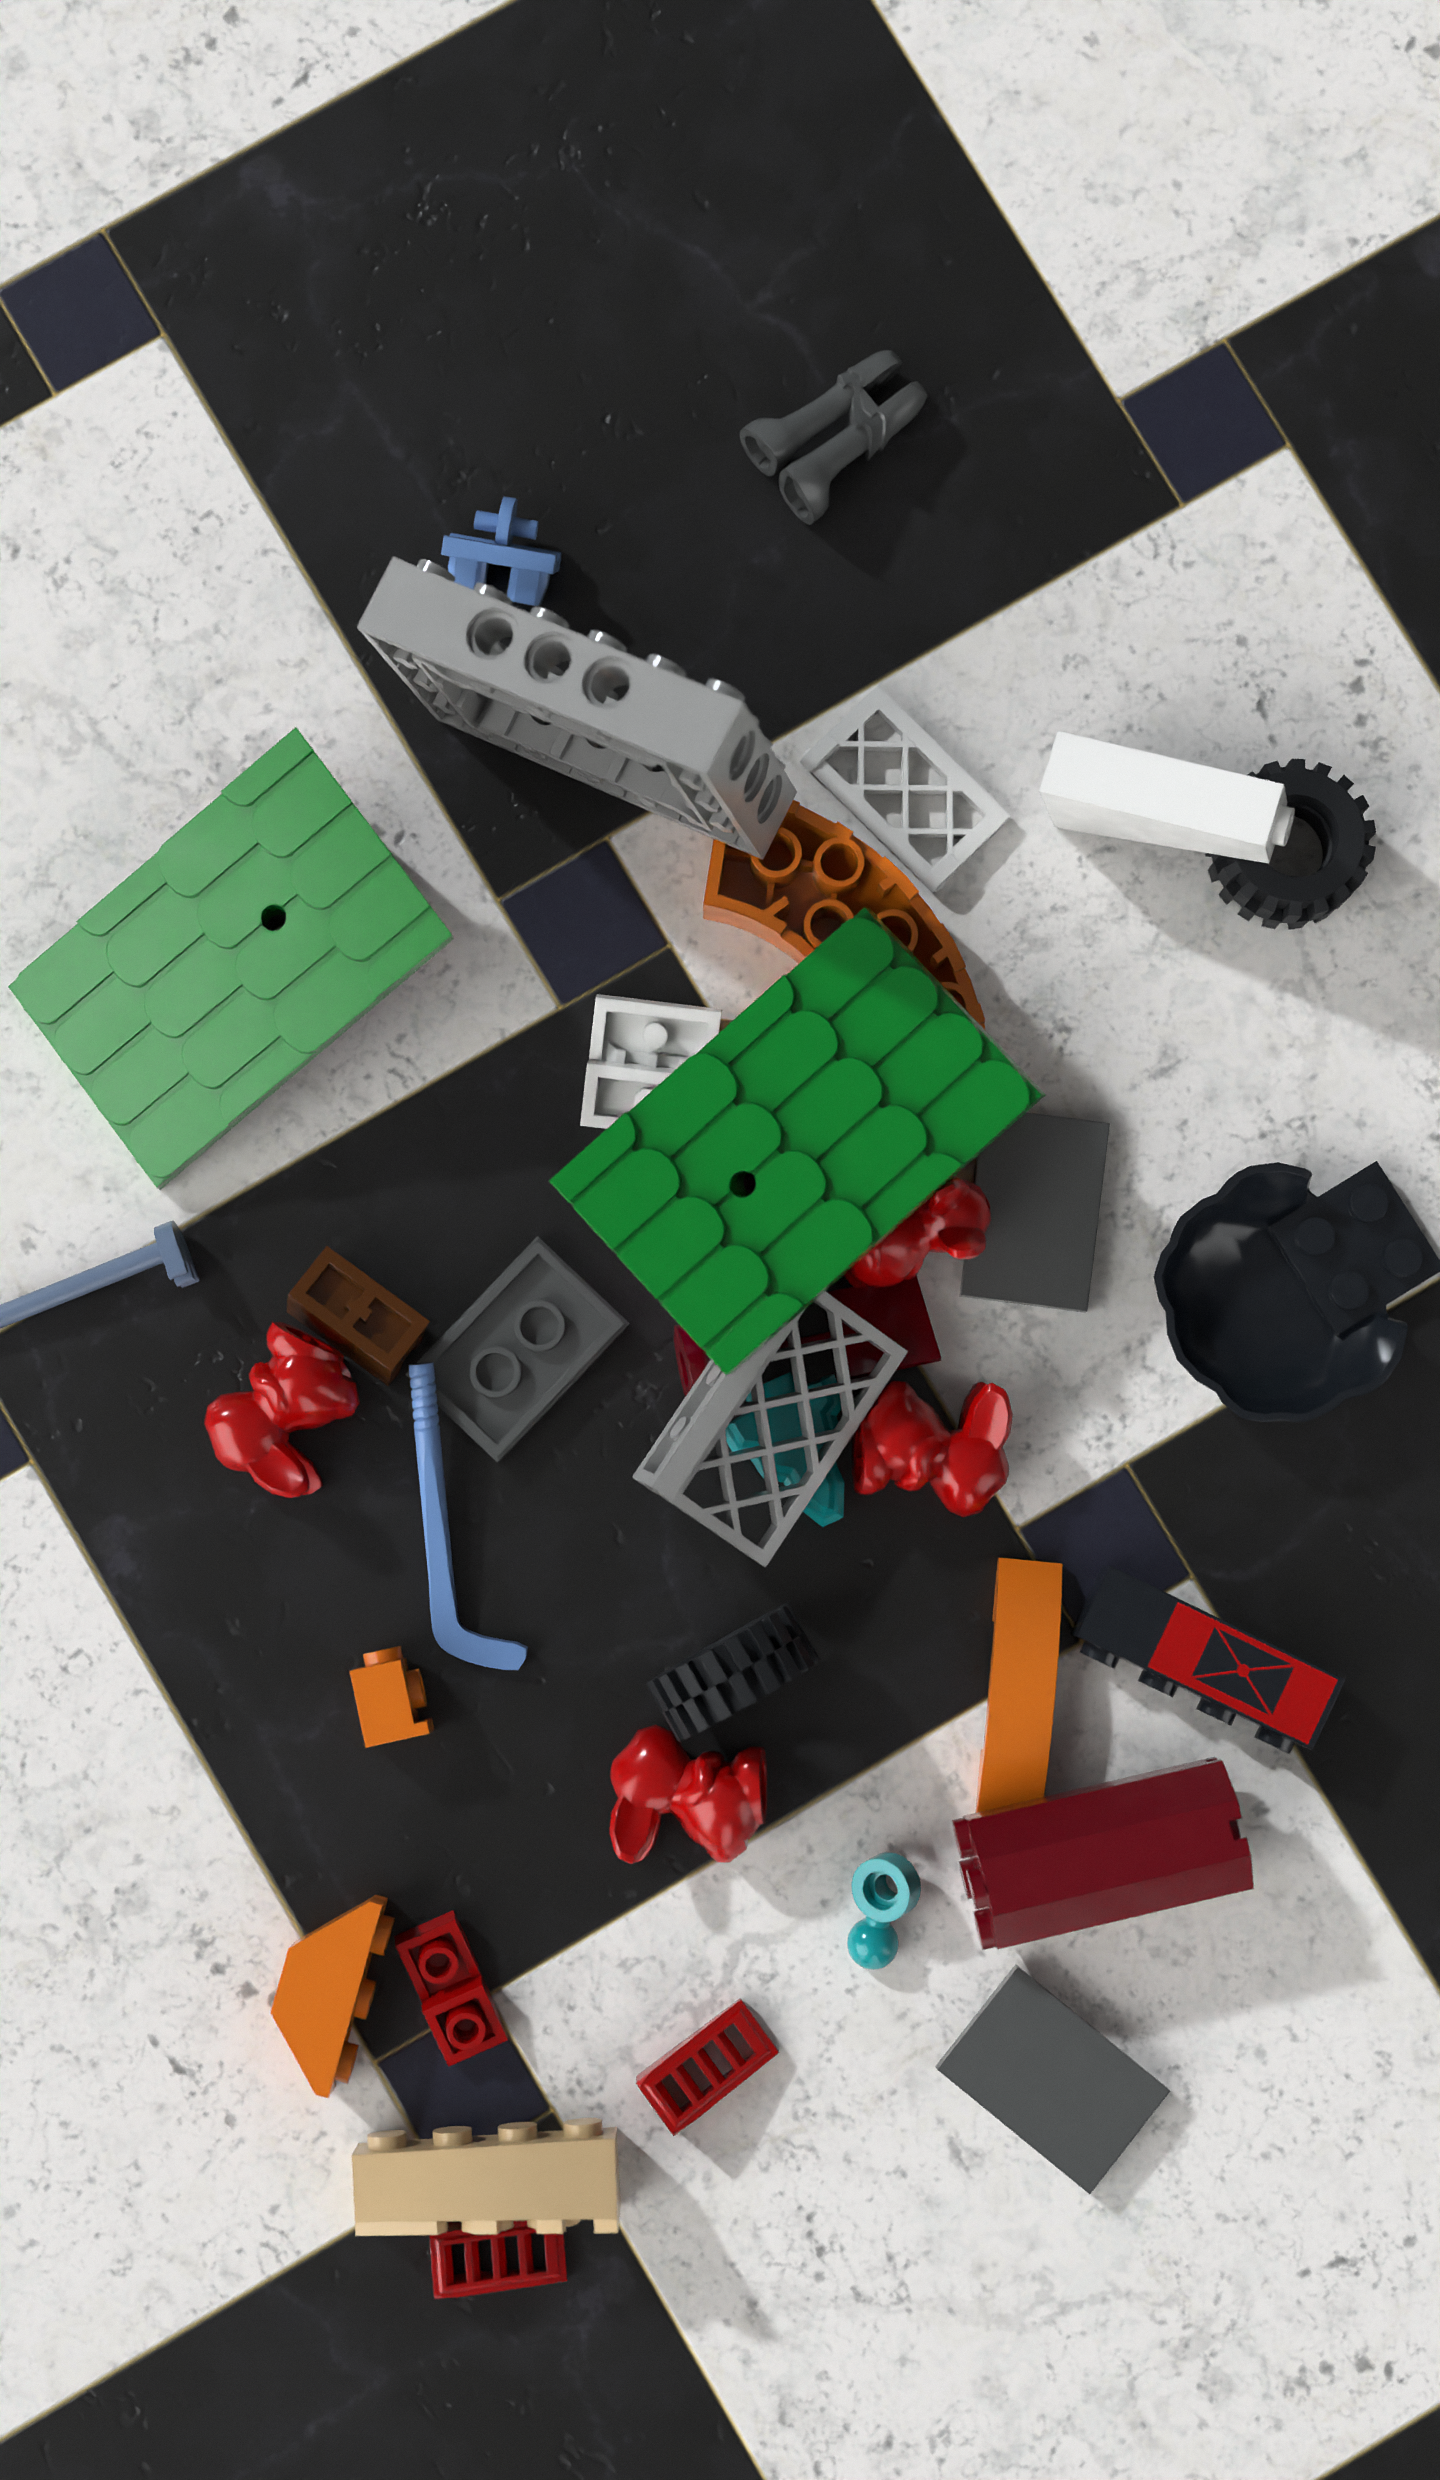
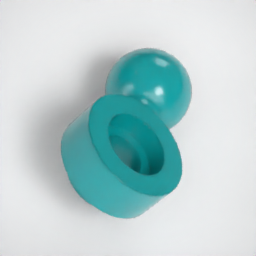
M892 1852L880 1853L863 1862L856 1869L852 1878L851 1889L854 1901L866 1918L858 1921L850 1930L847 1948L853 1961L869 1970L884 1968L893 1961L898 1951L899 1941L895 1929L891 1926V1922L910 1912L917 1905L921 1894L920 1878L914 1866L903 1856ZM887 1875L894 1880L898 1890L897 1893L888 1887L886 1882Z

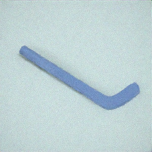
M434 1362L409 1364L431 1623L435 1640L447 1653L466 1662L501 1670H519L527 1658V1646L517 1641L483 1636L468 1630L459 1620L452 1564L440 1426L438 1424L439 1415L437 1414L438 1405L436 1403L437 1394L435 1393Z

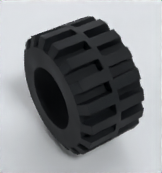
M1291 759L1285 767H1280L1277 760L1265 764L1259 773L1255 774L1252 771L1247 775L1284 784L1287 807L1295 808L1294 816L1302 819L1314 829L1321 842L1323 852L1322 864L1319 870L1312 875L1302 877L1280 873L1268 863L1205 853V857H1212L1213 863L1208 868L1211 882L1220 880L1223 886L1222 891L1218 895L1226 905L1232 900L1236 901L1242 907L1237 915L1247 921L1256 915L1263 918L1262 927L1275 929L1280 923H1287L1288 930L1302 928L1308 921L1312 920L1314 923H1317L1327 918L1335 909H1338L1366 878L1368 872L1365 869L1374 860L1376 850L1375 846L1369 845V840L1376 834L1374 820L1365 821L1363 813L1370 807L1364 795L1353 799L1347 792L1354 784L1350 779L1343 775L1336 782L1328 777L1332 767L1318 762L1313 770L1305 769V759Z

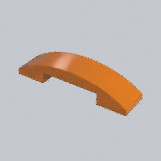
M998 1557L992 1618L994 1633L984 1746L980 1753L975 1813L1044 1797L1058 1670L1063 1564Z

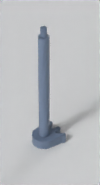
M172 1220L154 1227L156 1242L1 1304L0 1329L162 1263L165 1265L169 1279H174L177 1287H187L199 1282L200 1278L186 1241L178 1225Z

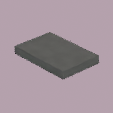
M1026 1112L976 1157L973 1184L979 1186L989 1200L991 1222L985 1233L987 1244L983 1253L972 1259H964L960 1297L1083 1313L1088 1311L1110 1123Z
M537 1236L417 1363L434 1362L437 1405L499 1463L627 1329L630 1323ZM408 1371L405 1375L411 1380Z
M1016 1964L936 2065L939 2072L1089 2194L1095 2189L1170 2092L1158 2079Z

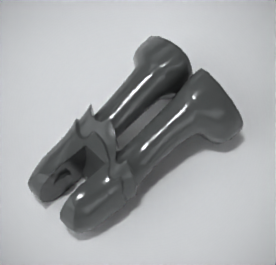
M892 350L876 352L848 368L847 372L838 375L836 384L799 410L779 419L758 418L740 430L739 437L746 454L762 473L767 476H773L784 468L779 475L780 491L791 510L806 524L814 523L823 516L830 506L829 485L836 475L861 454L864 453L865 460L868 461L878 449L882 451L890 438L919 413L928 398L923 386L918 381H914L902 388L879 407L871 399L870 396L884 386L902 366L901 359ZM847 414L846 425L843 431L785 467L804 444L830 424Z

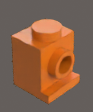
M401 1646L363 1654L365 1666L350 1670V1676L365 1748L422 1736L434 1731L432 1717L419 1720L417 1708L427 1706L424 1683L419 1668L408 1669L406 1657L403 1658Z

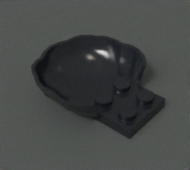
M1377 1161L1318 1197L1309 1190L1312 1172L1305 1168L1279 1162L1249 1166L1230 1177L1217 1194L1201 1199L1180 1216L1173 1228L1170 1241L1160 1254L1153 1276L1158 1300L1166 1312V1328L1169 1341L1177 1361L1197 1382L1215 1391L1221 1402L1242 1419L1261 1422L1277 1420L1290 1422L1311 1421L1333 1411L1345 1399L1363 1396L1376 1390L1387 1381L1401 1360L1408 1332L1407 1323L1389 1317L1386 1305L1439 1273L1440 1260Z

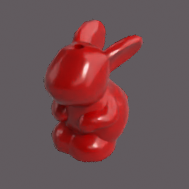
M952 1178L844 1274L845 1277L857 1289L867 1286L874 1288L891 1287L905 1279L914 1278L920 1271L929 1252L948 1253L958 1260L977 1257L983 1253L987 1244L985 1233L991 1222L989 1200L979 1186L968 1180Z
M272 1322L267 1331V1347L273 1357L269 1362H258L251 1368L249 1379L254 1391L234 1392L218 1396L207 1405L204 1425L209 1434L216 1458L225 1467L234 1471L250 1473L255 1483L271 1494L295 1498L314 1493L323 1486V1482L313 1462L288 1441L289 1433L295 1430L318 1428L335 1419L352 1416L360 1401L356 1383L353 1381L347 1366L342 1361L344 1357L342 1353L296 1327L283 1322Z
M890 1382L884 1387L853 1434L852 1478L855 1493L871 1495L883 1490L890 1480L895 1481V1485L898 1488L911 1492L920 1490L927 1482H930L935 1493L948 1511L961 1517L981 1513L989 1500L1005 1485L1009 1475V1464L1003 1446L1011 1433L1013 1413L1009 1396L1005 1389L994 1383L985 1384L984 1382H978L974 1384L964 1399L958 1428L950 1431L942 1423L933 1407L917 1396L914 1389L907 1382Z
M652 1725L639 1729L629 1744L612 1761L610 1777L618 1800L611 1812L609 1833L614 1852L619 1859L629 1864L646 1859L656 1843L661 1818L664 1814L672 1813L693 1841L704 1847L716 1862L723 1863L732 1862L746 1851L748 1840L754 1835L761 1824H765L767 1811V1763L764 1747H750L738 1752L732 1762L726 1761L721 1752L714 1750L703 1752L697 1759L690 1760L672 1731L658 1725Z

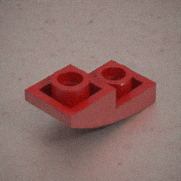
M454 1910L395 1936V1947L420 1997L422 2012L448 2067L508 2041L507 2033L491 1993Z

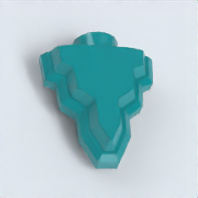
M789 1372L763 1384L765 1398L795 1392L792 1373ZM831 1374L822 1377L818 1381L808 1383L807 1387L810 1389L837 1383L835 1375ZM751 1391L746 1397L747 1402L752 1401ZM839 1393L809 1399L814 1432L818 1433L834 1429L838 1424L837 1415L842 1409ZM797 1402L767 1409L772 1443L802 1436ZM754 1412L742 1414L735 1420L730 1421L725 1432L727 1444L732 1452L759 1446ZM824 1443L816 1444L817 1452L820 1451ZM804 1447L774 1453L778 1482H782L784 1486L799 1483L807 1471ZM762 1458L750 1459L761 1477L765 1479ZM836 1462L803 1510L807 1516L822 1527L844 1516V1480Z

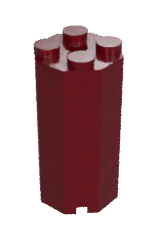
M1216 1757L1206 1758L977 1812L952 1820L960 1858L970 1857V1859L959 1861V1868L967 1899H973L975 1909L977 1910L973 1911L982 1950L995 1947L1002 1949L1254 1889L1251 1852L1247 1837L1241 1838L1237 1820L1242 1819V1815L1223 1760H1217Z

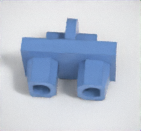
M504 496L499 514L476 511L474 529L496 533L495 540L450 533V536L444 535L441 555L450 556L448 571L455 577L454 582L474 589L476 583L486 584L489 563L511 567L507 596L512 602L533 606L541 605L549 585L550 574L558 572L560 568L562 552L512 543L513 536L536 540L538 532V521L516 517L517 498Z

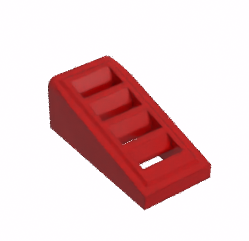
M740 1998L636 2076V2084L666 2127L675 2136L779 2053V2050ZM732 2023H734L754 2051L745 2060L724 2032ZM711 2040L714 2041L733 2068L725 2075L721 2073L703 2048ZM690 2057L694 2059L711 2083L703 2091L700 2090L682 2065ZM669 2074L672 2075L690 2100L682 2107H679L661 2082Z
M515 2220L512 2228L501 2231L498 2234L472 2235V2233L463 2232L461 2230V2221L448 2222V2231L439 2235H429L434 2299L465 2297L566 2282L568 2277L564 2233L544 2234L546 2266L534 2267L531 2233H536V2229L528 2227L527 2220ZM517 2235L520 2269L507 2270L505 2237ZM490 2239L493 2271L481 2272L478 2241ZM464 2243L466 2273L454 2274L452 2245Z

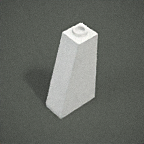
M1057 731L1039 790L1053 825L1057 828L1263 863H1270L1275 844L1280 846L1286 845L1295 814V808L1287 807L1284 784L1062 731Z

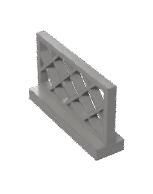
M826 1291L813 1302L827 1311L831 1338L801 1344L797 1321L803 1313L802 1311L732 1374L725 1375L710 1359L706 1368L632 1476L633 1479L669 1501L764 1567L768 1565L908 1352ZM842 1323L856 1333L843 1335ZM787 1337L788 1347L779 1349ZM868 1341L884 1352L869 1376L850 1380L845 1345ZM832 1348L837 1383L808 1389L803 1354ZM790 1357L795 1392L765 1398L762 1373L771 1361ZM860 1389L853 1399L852 1390ZM751 1391L752 1401L743 1403ZM839 1393L842 1418L834 1429L815 1433L809 1399ZM797 1402L802 1436L772 1443L767 1409ZM754 1412L759 1446L729 1452L725 1432L726 1427L734 1416ZM824 1443L820 1451L817 1452L816 1444ZM715 1446L716 1455L707 1457ZM804 1447L807 1471L799 1483L779 1487L774 1453ZM761 1457L766 1490L736 1497L730 1463ZM718 1466L724 1500L698 1505L683 1495V1492L698 1470ZM789 1497L782 1507L781 1498ZM768 1501L772 1524L758 1545H756L741 1533L738 1508ZM725 1511L727 1524L712 1514Z

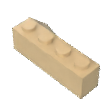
M599 2118L571 2119L563 2122V2130L537 2132V2123L534 2122L507 2123L498 2126V2134L480 2136H472L471 2127L450 2126L433 2130L432 2139L407 2140V2132L402 2130L378 2131L368 2134V2143H358L352 2153L356 2236L439 2235L448 2231V2221H461V2230L472 2233V2235L498 2234L501 2231L512 2228L515 2220H527L528 2227L535 2228L536 2234H563L566 2231V2227L576 2225L580 2220H594L595 2233H618L621 2195L617 2127L602 2128V2119Z

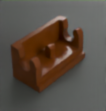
M328 1246L324 1248L287 1295V1313L388 1387L399 1374L402 1363L412 1350L416 1351L424 1338L425 1330L430 1324L428 1319Z

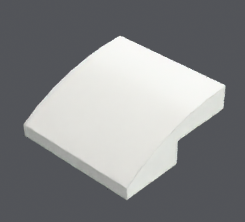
M597 994L580 1126L607 1129L625 1112H629L684 1061L696 1054L719 1033L722 1009Z

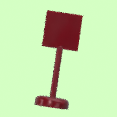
M917 1275L912 1279H905L891 1287L874 1288L867 1286L861 1289L849 1287L827 1292L908 1351L896 1370L941 1361L940 1351ZM842 1323L843 1335L856 1333ZM675 1325L673 1330L675 1353L686 1397L706 1368L710 1358L680 1325ZM830 1331L800 1337V1342L805 1344L831 1338ZM784 1340L779 1349L788 1347L787 1340ZM868 1341L845 1345L850 1380L869 1376L884 1352Z

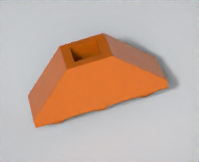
M374 1895L296 1940L288 1948L270 2013L317 2096L329 2098L336 2087L337 2081L348 2084L359 2048V2045L348 2042L355 2017L366 2020L377 1981L367 1979V1972L373 1953L384 1956L395 1919L394 1917L384 1915L388 1901L386 1897Z

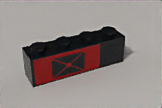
M1102 1565L1070 1633L1085 1641L1080 1650V1653L1113 1669H1115L1119 1659L1143 1669L1138 1679L1139 1682L1172 1698L1177 1688L1180 1687L1201 1698L1196 1707L1197 1710L1232 1726L1236 1715L1259 1726L1254 1738L1287 1754L1291 1753L1294 1744L1313 1750L1345 1679L1111 1565Z

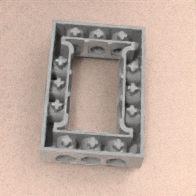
M392 558L357 628L436 720L762 860L764 859L797 791L784 771L785 764L772 751V742L763 736L757 726L759 720L748 711L744 704L745 697L742 693L730 685L715 679H709L706 686L685 678L686 673L681 667L663 657L651 654L647 661L629 655L626 653L627 648L621 642L600 631L592 630L588 637L568 629L569 624L563 618L542 607L534 606L531 613L511 606L512 601L508 596L489 585L476 583L474 589L465 587L454 582L455 577L449 571L431 561L420 559L417 566L398 558ZM513 637L509 647L499 642L503 638ZM563 661H571L570 667L565 674L560 668L555 666ZM621 685H629L628 693L623 699L617 701L619 696L612 689ZM544 721L551 723L550 725H543ZM598 744H600V745H603V746H605V747H607V748H602V749H601V748H597V747H598ZM659 764L665 771L653 772L652 768Z

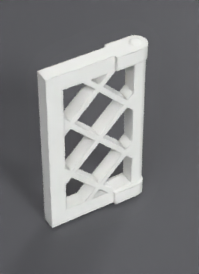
M879 685L811 749H808L800 760V763L810 773H813L932 893L942 889L946 881L1011 817ZM878 713L901 736V741H864V725ZM857 733V741H849ZM838 751H857V784H849L827 763ZM864 751H901V785L864 784ZM909 751H916L945 779V785H909ZM864 794H901L902 828H893L865 800ZM909 794L945 795L946 828H909ZM953 795H961L983 817L972 829H953ZM909 838H946V855L932 866L909 844ZM953 838H962L953 847Z

